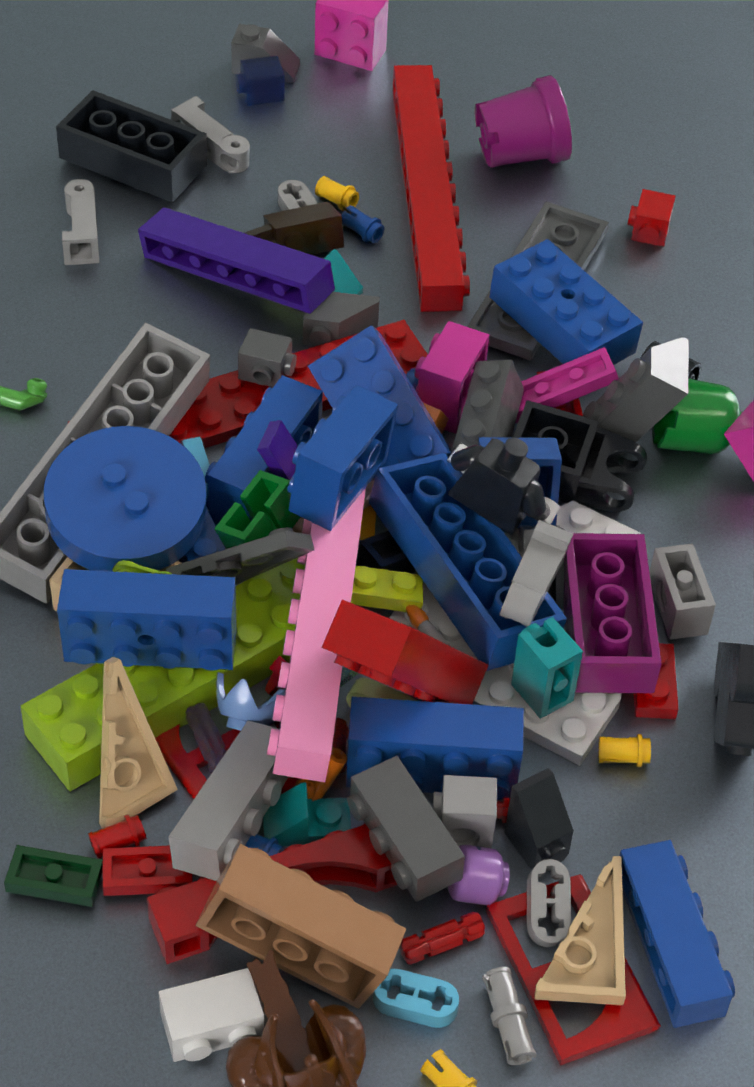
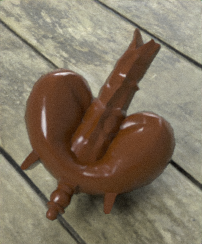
M274 950L268 951L263 963L258 958L252 962H247V967L260 998L265 1005L263 1012L267 1015L268 1021L262 1036H247L234 1043L228 1051L225 1068L231 1086L358 1087L357 1081L366 1058V1036L359 1018L345 1006L331 1004L322 1008L318 1002L312 999L308 1002L314 1014L304 1028L300 1015L289 994L288 986L278 970L274 959Z

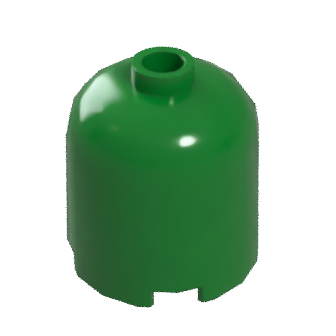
M688 379V395L652 427L653 443L658 444L657 448L709 454L720 453L726 450L730 444L724 433L742 413L740 412L739 402L735 393L724 385Z

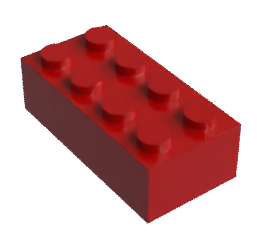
M343 599L321 647L337 654L334 663L427 702L472 705L489 666L410 626Z

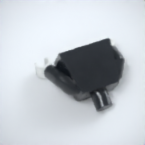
M509 438L505 443L499 439H491L486 447L477 444L467 447L464 444H459L447 459L455 470L463 473L448 495L510 535L515 532L527 515L535 520L551 524L560 508L556 502L544 497L542 485L538 482L541 469L537 463L526 457L528 446L518 438Z

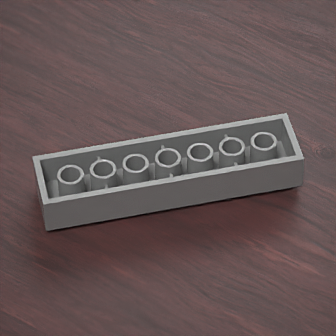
M146 322L143 324L0 512L1 580L46 604L50 601L52 597L49 579L67 558L52 539L46 523L44 484L53 461L73 441L88 433L104 428L135 426L152 429L169 436L209 382L210 354Z

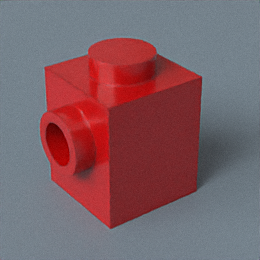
M642 189L638 206L632 205L627 225L633 226L631 240L664 247L676 195Z

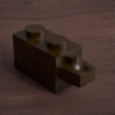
M329 202L263 215L264 226L244 232L245 234L310 255L344 248L342 216Z

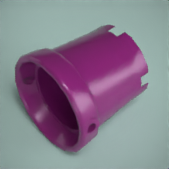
M552 75L536 78L530 87L475 104L476 127H480L481 132L479 143L484 159L491 168L548 159L553 164L571 158L572 132L568 110L562 90Z

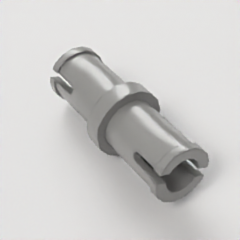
M498 967L486 972L487 975L484 974L482 976V979L486 985L493 1012L490 1014L492 1025L499 1029L507 1055V1063L509 1065H521L530 1062L537 1054L533 1048L525 1022L528 1017L527 1009L524 1004L519 1002L512 980L511 969L509 967Z

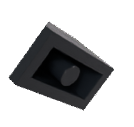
M547 768L512 786L504 833L531 870L542 860L553 859L562 862L569 854L574 830L555 776L550 768Z

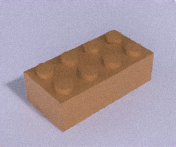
M241 843L218 878L195 925L263 961L268 951L274 950V959L279 969L357 1009L363 1005L388 976L406 932V928L395 923L389 915L379 911H371L354 902L348 894L339 890H330L313 881L307 873L298 869H289L272 860L266 852L258 848H248Z

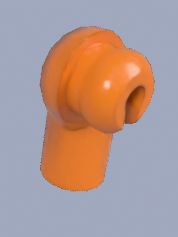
M333 747L325 782L300 778L296 781L294 787L302 782H306L307 799H312V801L322 799L346 764V754L342 750Z

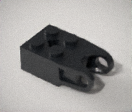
M527 400L513 438L557 439L562 458L559 501L565 503L575 501L589 508L611 512H622L629 509L634 502L635 492L622 479L611 473L625 474L643 470L647 462L645 449L628 438L598 427L599 421ZM620 453H630L638 460H628L621 457ZM607 492L620 494L625 499H613Z

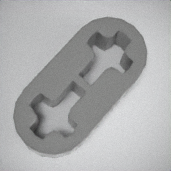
M287 180L278 186V206L281 211L318 204L308 187L301 181Z
M546 859L537 863L527 877L528 935L537 945L547 948L553 947L564 940L571 925V881L569 871L565 865L553 859ZM546 871H550L552 879L559 881V884H556L551 889L550 898H547L546 884L538 882V878H541ZM547 908H551V922L559 924V928L551 936H547L546 928L539 927L538 922H541L546 917Z

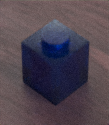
M278 56L240 60V74L235 75L238 94L243 93L247 106L285 101V75Z

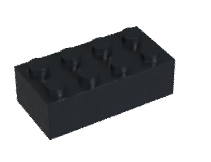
M94 90L56 126L59 158L170 202H174L207 166V133Z

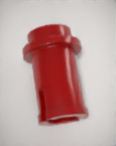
M128 814L124 815L123 821L93 833H88L97 859L103 857V848H124L133 844L135 847H140L139 842L147 839L138 815L130 817Z

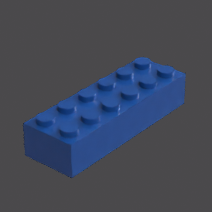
M445 453L378 468L368 501L474 655L478 660L489 665L487 671L513 664L518 634L527 626L499 615L512 579L522 560L519 552L501 528L448 495L451 488L462 475L447 461L448 456ZM547 592L531 624L537 623L540 627H543L544 621L553 617L564 628L567 617Z

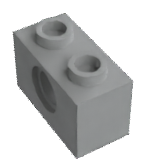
M693 543L655 548L650 567L651 588L669 639L708 635L716 604Z
M444 775L442 792H434L433 809L458 847L460 845H472L492 848L497 817V778Z

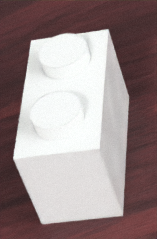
M248 968L159 991L160 1013L174 1062L184 1059L187 1061H198L209 1056L211 1052L232 1047L234 1043L247 1036H262L264 1014Z

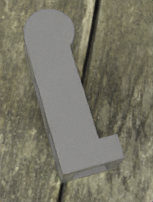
M194 96L171 109V120L207 133V158L229 173H241L249 167V141L243 136L233 135L231 131L205 113V102L200 98Z
M75 179L68 182L64 188L66 211L72 217V231L62 232L64 264L99 263L94 186L88 180Z
M538 520L531 540L512 579L499 616L512 619L524 626L531 625L563 563L574 533Z

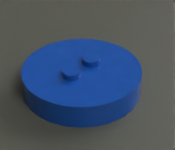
M117 426L100 429L73 441L53 461L44 484L46 523L51 537L59 549L72 561L88 570L113 571L118 561L126 560L159 571L182 558L194 546L202 532L206 517L205 477L195 457L186 447L170 436L152 429L135 426Z

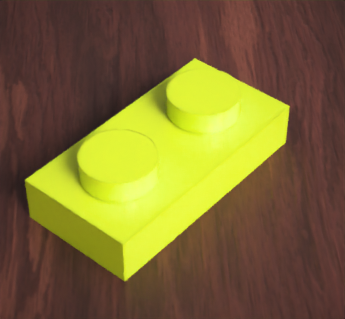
M356 566L351 603L359 606L406 612L408 605H415L422 609L423 580L418 574Z

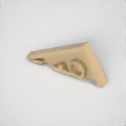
M115 657L104 662L99 824L102 829L123 821L124 815L136 816L178 790L122 662Z
M613 856L612 861L604 866L587 901H584L570 925L567 936L555 951L553 960L543 978H540L536 984L535 1000L611 1005L624 1004L626 991L622 856Z

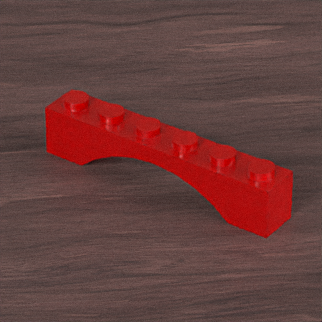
M365 823L346 831L337 830L330 832L322 839L304 845H291L281 853L270 856L272 860L289 869H298L307 873L313 881L321 885L351 886L375 893L397 885L391 871L392 864L385 853L379 855L374 849L369 837V829ZM200 877L197 881L179 887H165L155 895L147 897L149 921L166 965L210 950L218 938L195 926L217 881Z

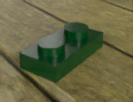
M16 845L4 881L5 891L93 907L103 873V860Z

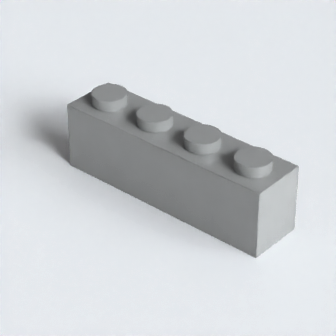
M249 720L246 722L168 836L173 868L217 881L240 843L245 845L250 836H255L258 833L263 816L270 806L276 805L281 789L289 777L273 774L275 756L267 755L271 728H278Z

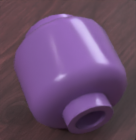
M460 845L459 848L465 855L463 879L448 886L450 896L453 900L479 905L493 904L498 896L503 897L507 891L510 877L508 862L503 861L500 852L496 849Z

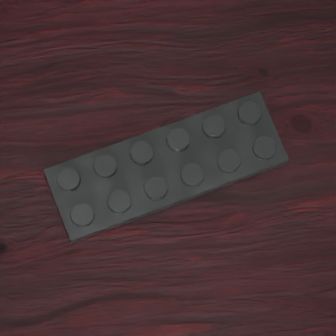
M546 201L511 257L549 239L585 271L607 233L609 222ZM489 291L467 327L490 334L488 346L531 361L541 344L489 297Z

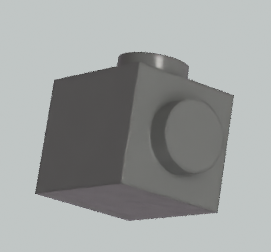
M250 328L238 351V379L274 387L282 375L292 376L297 356L292 354V338Z

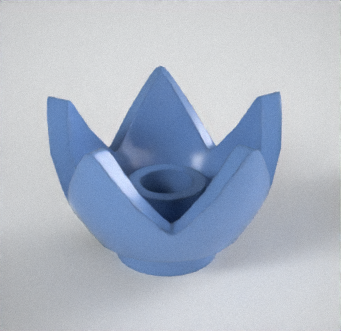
M217 672L216 697L220 714L229 716L226 727L241 731L248 720L271 726L275 722L272 718L276 695L285 696L286 689L277 690L269 700L257 707L247 680L241 679L226 696L224 674Z

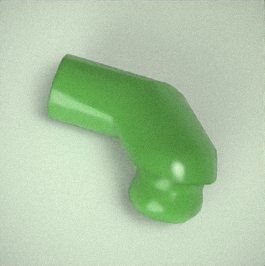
M32 378L27 382V389L21 391L0 386V405L23 410L43 403L48 395L46 393L47 383L43 379Z

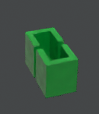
M259 470L240 495L252 521L249 520L242 505L235 502L214 528L226 549L269 536V533L273 530L287 527L293 528L301 517L288 511L291 493L287 491L290 480Z

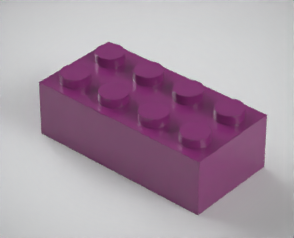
M574 533L564 558L563 608L564 615L567 617L565 623L566 632L583 650L575 693H654L662 663L645 534Z

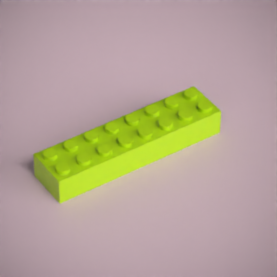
M298 558L252 577L236 586L237 633L233 670L218 669L210 671L203 668L176 667L167 669L160 666H123L154 737L159 736L180 724L181 728L218 706L216 697L217 672L224 674V690L227 696L230 690L243 678L247 680L250 688L271 676L273 671L269 667L279 655L290 662L291 656L283 655L286 631H295V624H289L288 617L291 599H300V594L292 593L296 568L304 569L305 564L297 563ZM96 663L20 705L25 736L69 792L101 774L104 664Z

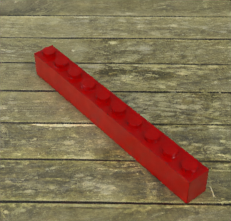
M432 65L394 66L392 93L420 312L462 311L463 298L470 295L469 275H463L466 272V253L459 250L463 246L462 228H456V226H459L458 205L453 206L456 202L455 183H449L452 181L453 169L452 161H446L449 160V141L443 140L446 138V120L440 119L443 117V100L439 98L440 81L439 78H434Z

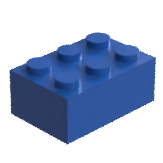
M358 385L346 397H339L327 420L322 418L316 425L308 442L302 441L294 453L292 463L296 465V469L287 488V491L291 493L288 511L331 531L374 478L377 469L386 463L399 404Z

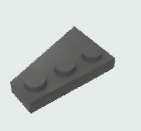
M288 527L279 528L271 531L269 536L166 568V572L176 575L235 577V585L314 551V546L310 534L293 532V529Z

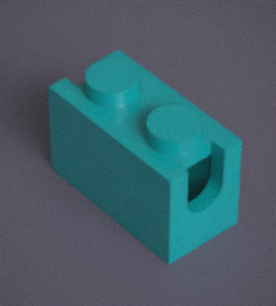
M553 617L545 620L543 627L533 623L518 634L511 685L540 719L574 701L583 650Z

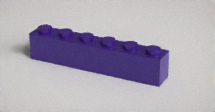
M165 207L138 229L143 254L147 259L309 314L335 291L331 262L329 260Z

